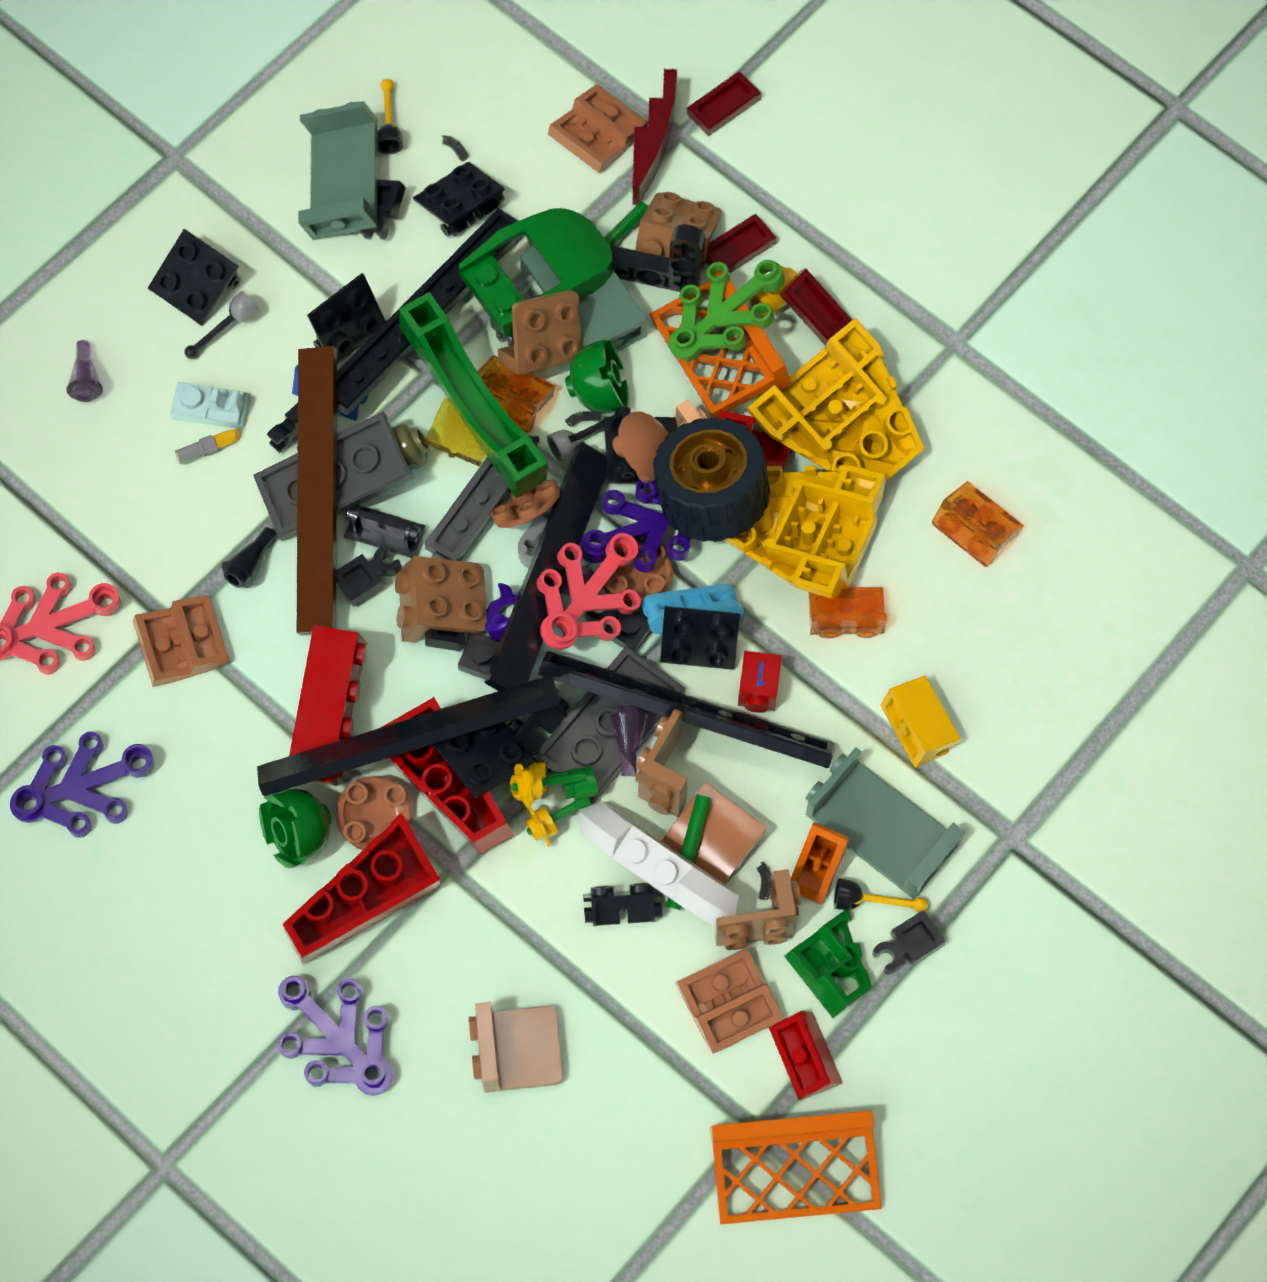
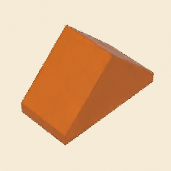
M813 822L790 878L791 882L798 881L800 896L822 905L845 856L849 837Z

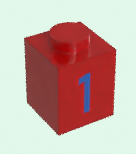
M744 651L737 706L745 707L746 710L754 713H764L767 710L775 711L782 655Z

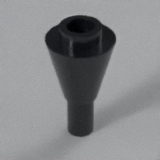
M265 527L253 543H249L222 563L221 567L224 572V578L228 583L237 588H249L253 585L265 555V550L276 537V533L271 528Z

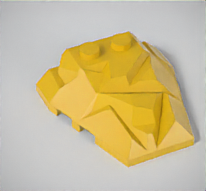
M856 318L831 337L824 349L790 376L791 386L780 391L773 385L746 409L771 438L827 471H839V465H852L886 474L887 482L925 449L907 407H903L898 396L896 381L893 376L889 375L882 359L884 354L879 343Z
M839 465V471L817 472V466H804V472H783L782 466H766L770 494L768 507L763 512L764 515L747 532H743L735 538L724 540L797 589L833 599L840 594L842 589L850 587L876 529L877 510L882 501L886 474L852 465Z

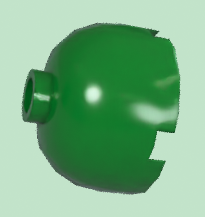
M604 339L581 348L573 356L570 363V376L565 378L569 395L572 398L577 397L581 405L597 413L614 412L620 407L629 406L627 380L621 382L619 370L623 369V365L612 342Z
M290 788L265 796L264 799L267 802L260 804L259 807L260 825L266 843L274 842L279 853L273 855L276 860L286 868H295L316 858L326 847L330 833L332 818L327 806L321 804L308 791Z

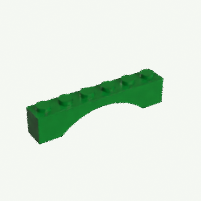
M428 292L399 308L401 331L515 498L547 481V461L529 435L509 417L489 391L467 356L449 319L432 294Z

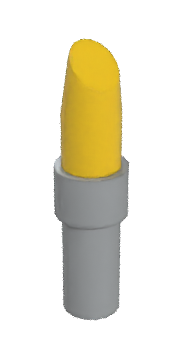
M236 428L213 436L208 435L199 439L198 442L175 450V456L179 464H182L202 455H210L217 452L218 449L238 441L241 437V430Z

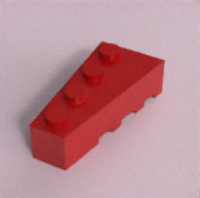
M313 625L289 756L352 736L354 719L351 717L354 704L357 703L359 698L360 677L365 664L368 643L359 632ZM345 772L319 779L312 783L336 786L337 779L343 778Z
M432 697L384 726L441 709L435 697ZM432 745L387 758L480 854L514 836L490 792L488 791L475 799Z
M399 814L379 836H376L369 842L364 850L349 864L347 863L339 870L334 878L322 889H319L283 923L284 932L302 964L311 961L440 887V878L403 814Z

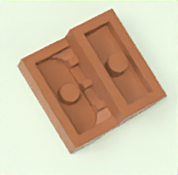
M596 84L575 98L573 108L550 124L548 135L595 171L601 173L634 143V127H647L648 122Z
M209 595L173 601L169 609L134 615L133 624L152 687L187 679L216 669L229 662Z
M706 782L697 794L710 797L711 802L694 864L726 885L740 869L746 856L765 835L767 827ZM696 795L662 839L663 843L679 854L681 853Z
M747 948L675 982L712 1054L783 1020L767 983L763 982Z

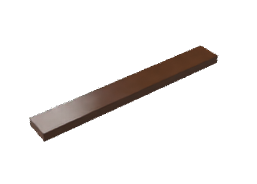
M334 346L298 349L296 633L300 636L312 635L313 625L336 629L337 349Z

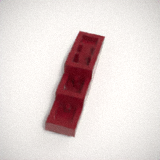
M664 69L663 98L649 97L648 127H634L632 205H637L644 198L657 174L667 149L674 120L677 69Z

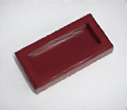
M738 71L688 106L687 115L709 137L760 101L761 92Z
M755 213L709 243L706 264L710 266L715 262H722L727 266L729 273H732L774 246L777 237Z
M807 268L800 270L779 293L782 299L825 346L831 337L852 321L849 315Z

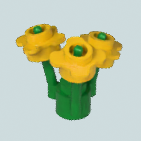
M546 762L534 763L526 769L523 768L522 764H516L514 769L515 775L510 780L511 792L514 798L524 802L531 817L525 821L528 828L527 834L532 835L535 841L542 838L547 847L552 846L549 838L558 834L554 822L577 809L590 806L589 797L598 795L597 782L591 766L547 773ZM562 784L565 798L574 799V802L549 815L544 806L536 811H533L531 808L533 800L540 799L542 793L548 792V786Z

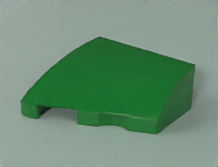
M844 910L828 921L817 932L791 949L784 956L832 1018L836 1017L872 988L868 971L862 965L861 958L863 954L860 944L853 943L848 927V923L852 918L847 910Z

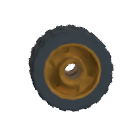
M719 417L700 418L677 427L659 445L653 461V473L662 513L674 530H678L683 536L697 539V541L718 542L728 538H735L739 534L747 532L762 518L763 512L769 503V480L763 447L760 445L757 436L749 431V428L730 419H719Z

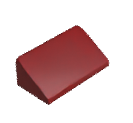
M799 1011L768 1027L798 1100L806 1099L842 1084L840 1074L813 1012Z

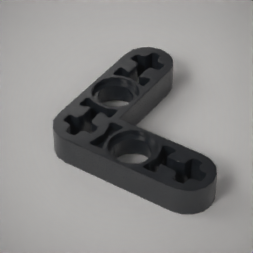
M682 224L675 227L670 242L669 258L622 247H610L614 261L613 270L619 279L680 292L687 285L699 287L701 284L704 270L705 233L695 226Z

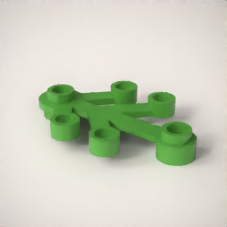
M763 260L758 263L754 271V277L725 301V288L730 280V273L727 266L722 262L711 264L707 269V276L711 283L707 316L697 324V309L703 303L701 291L696 285H687L682 288L679 294L684 306L681 327L675 330L669 338L668 346L671 353L681 360L691 361L696 359L703 349L728 348L731 351H738L747 343L744 331L739 326L755 325L758 328L770 326L774 321V314L771 307L766 303H758L749 311L736 310L760 290L771 293L783 286L785 276L779 263L772 260ZM723 272L721 276L714 277L716 273ZM690 295H696L693 299L687 300ZM761 313H767L765 317L757 318ZM731 326L723 334H709L716 327ZM740 336L736 341H730L732 337Z

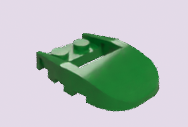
M565 208L549 209L531 215L497 231L459 264V276L504 337L511 335L510 328L513 327L512 306L516 302L525 300L493 257L496 255V250L506 243L513 242L525 234L561 282L539 297L572 290L579 295L580 299L586 293L593 294L610 278L614 266L611 248L596 226L583 215Z

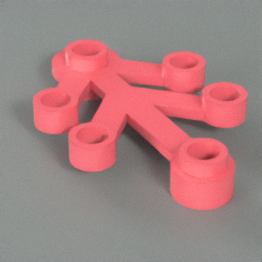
M619 533L607 543L605 549L607 557L585 585L580 563L582 559L581 548L575 543L563 545L558 551L557 559L560 565L566 569L571 604L565 611L563 610L559 587L562 584L561 575L556 570L547 569L538 577L536 582L537 588L545 594L548 616L541 624L540 633L543 641L549 647L564 650L572 646L576 638L598 636L603 641H612L621 631L620 622L615 617L606 616L600 621L591 622L576 621L583 612L618 610L622 614L630 615L641 605L640 595L631 589L624 590L620 594L597 595L618 566H626L636 557L638 544L631 535ZM614 548L621 549L624 557L619 556ZM565 551L572 552L575 560H569L565 556ZM544 577L551 578L554 581V587L548 586L544 581ZM623 598H630L633 602V607L627 606ZM603 624L610 625L613 628V633H607L603 628ZM553 627L560 628L563 632V637L557 636L553 632Z
M60 572L53 573L47 579V588L30 621L18 627L16 626L23 611L32 609L36 603V598L33 591L27 586L15 588L11 594L12 601L0 622V639L6 640V643L0 647V660L14 656L37 665L39 671L43 674L50 675L55 673L60 667V660L53 650L43 649L40 651L22 643L34 637L72 651L75 658L80 661L91 659L95 654V646L90 637L85 635L75 636L57 628L96 613L100 616L114 614L121 605V599L113 585L100 583L91 589L88 600L52 613L59 598L65 597L71 590V584L65 574ZM56 582H65L62 588L53 589V585ZM21 595H29V599L26 602H17ZM104 599L112 600L110 605L106 607L100 606ZM81 644L89 645L88 650L85 652H78L77 648ZM51 657L54 659L53 663L49 666L41 665L45 658Z

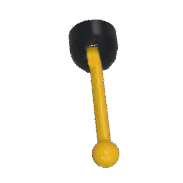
M383 79L380 87L384 91L385 125L378 128V151L384 154H395L403 148V135L400 128L392 126L391 91L394 88V83L391 79Z
M838 878L836 882L833 902L834 909L853 910L862 901L910 907L918 913L922 910L926 911L928 908L927 900L922 897L909 900L865 894L861 886L852 880Z

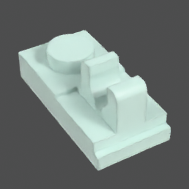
M177 382L170 416L172 420L243 429L250 397L249 394H245V391Z

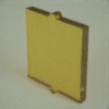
M444 397L424 444L447 453L450 458L457 457L480 467L485 452L448 398Z

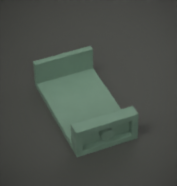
M364 101L349 102L346 105L329 109H317L314 112L301 114L300 122L311 134L310 209L298 211V224L312 240L377 227L378 119Z
M533 245L520 255L522 276L525 279L532 275L543 293L561 283ZM614 270L602 287L593 294L586 293L579 299L582 348L593 342L605 339L610 340L617 352L647 337L648 319Z
M855 747L848 756L843 753L837 758L829 770L832 775L824 784L818 781L809 791L805 798L809 801L805 815L815 823L849 837L847 848L908 896L915 899L961 844L965 831L954 822L948 829L941 826L861 764L859 761L862 751Z

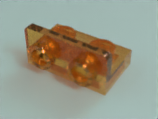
M493 355L477 372L509 417L523 431L529 433L533 429L536 414L553 397L555 385L531 373L516 374L511 369L500 364L498 357Z
M968 481L943 500L932 520L934 527L984 567L992 564L998 552L1016 538L1024 526Z
M849 587L848 589H842L840 594L833 599L808 592L810 635H819L822 638H836L841 634H856L861 638H871L878 634H884L887 613L884 612L883 587Z

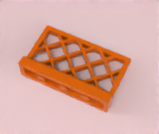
M723 272L716 273L714 277L721 276ZM731 280L726 284L724 301L737 291ZM710 281L698 287L703 298L710 294ZM690 295L687 300L693 299L696 295ZM680 297L649 314L667 346L671 334L679 328L665 326L662 320L673 314L683 315L684 306ZM745 303L736 311H749V308ZM697 309V318L703 319L707 316V310ZM755 325L739 326L743 329L747 338V343L744 346L746 350L742 361L726 358L728 348H722L718 357L701 353L696 359L691 360L690 365L687 361L675 357L711 417H718L720 410L731 411L769 390L773 385L780 391L792 385L786 365L762 328H758ZM740 336L732 337L730 341H736ZM699 362L715 365L710 378L695 375ZM722 366L738 369L734 382L718 379ZM746 370L759 372L764 377V379L753 385L742 383ZM714 388L731 390L729 397L722 402L714 405L711 401Z
M873 1111L710 1126L720 1225L882 1209L873 1134ZM864 1137L866 1155L855 1166L838 1151L848 1138ZM841 1139L835 1148L825 1141ZM818 1141L831 1152L817 1170L798 1155L808 1142ZM801 1143L795 1151L785 1145ZM771 1145L780 1146L790 1155V1158L777 1174L758 1159L764 1150ZM762 1146L755 1155L746 1149ZM739 1149L751 1159L737 1178L723 1168L721 1150ZM834 1156L853 1170L839 1189L820 1174ZM794 1159L813 1174L799 1193L780 1178ZM866 1162L869 1177L860 1170ZM754 1163L773 1178L759 1196L740 1182ZM856 1174L870 1185L871 1202L855 1203L843 1193ZM724 1175L733 1182L726 1191ZM816 1178L835 1192L823 1207H815L803 1197V1194ZM776 1182L795 1196L787 1208L781 1211L773 1210L762 1200ZM737 1185L755 1201L745 1214L728 1216L726 1198ZM838 1197H841L848 1203L832 1206ZM799 1200L808 1207L792 1209ZM758 1204L768 1211L752 1213Z

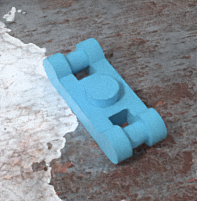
M730 584L651 594L646 596L641 602L644 615L648 617L647 622L650 630L654 634H662L664 606L740 613V620L744 616L742 605L737 601V594Z

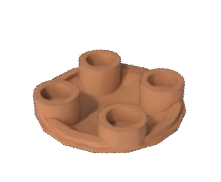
M641 411L631 412L622 419L618 429L619 435L613 439V448L619 456L626 459L631 468L637 472L642 482L651 483L655 481L653 461L657 454L656 450L663 443L668 432L652 415Z
M551 479L517 498L510 492L512 499L506 504L495 508L490 513V516L499 528L524 525L540 517L554 505L560 496V488L556 481Z
M637 543V544H638V549L641 548V547H643V545H644V544H641V543ZM660 545L657 551L656 565L652 571L646 573L638 571L634 567L633 559L626 566H618L602 587L607 594H620L627 589L634 590L640 595L642 602L646 596L666 592L670 587L673 577L671 561L666 556L663 546ZM614 548L619 556L624 557L621 549ZM641 557V558H639V559H640L641 561H643V562H650V561H651V560H650L649 558H647V557ZM623 598L625 604L633 605L630 598Z
M376 775L359 778L348 785L340 795L335 811L337 827L344 839L360 850H364L365 846L376 836H379L399 814H403L409 826L412 818L410 800L404 788L391 779Z

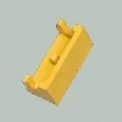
M925 675L890 688L880 704L914 768H918L925 763L948 754V748L958 744L961 740Z

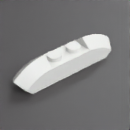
M602 801L579 810L581 834L605 854L664 895L716 927L717 918L735 915L739 895L734 890Z

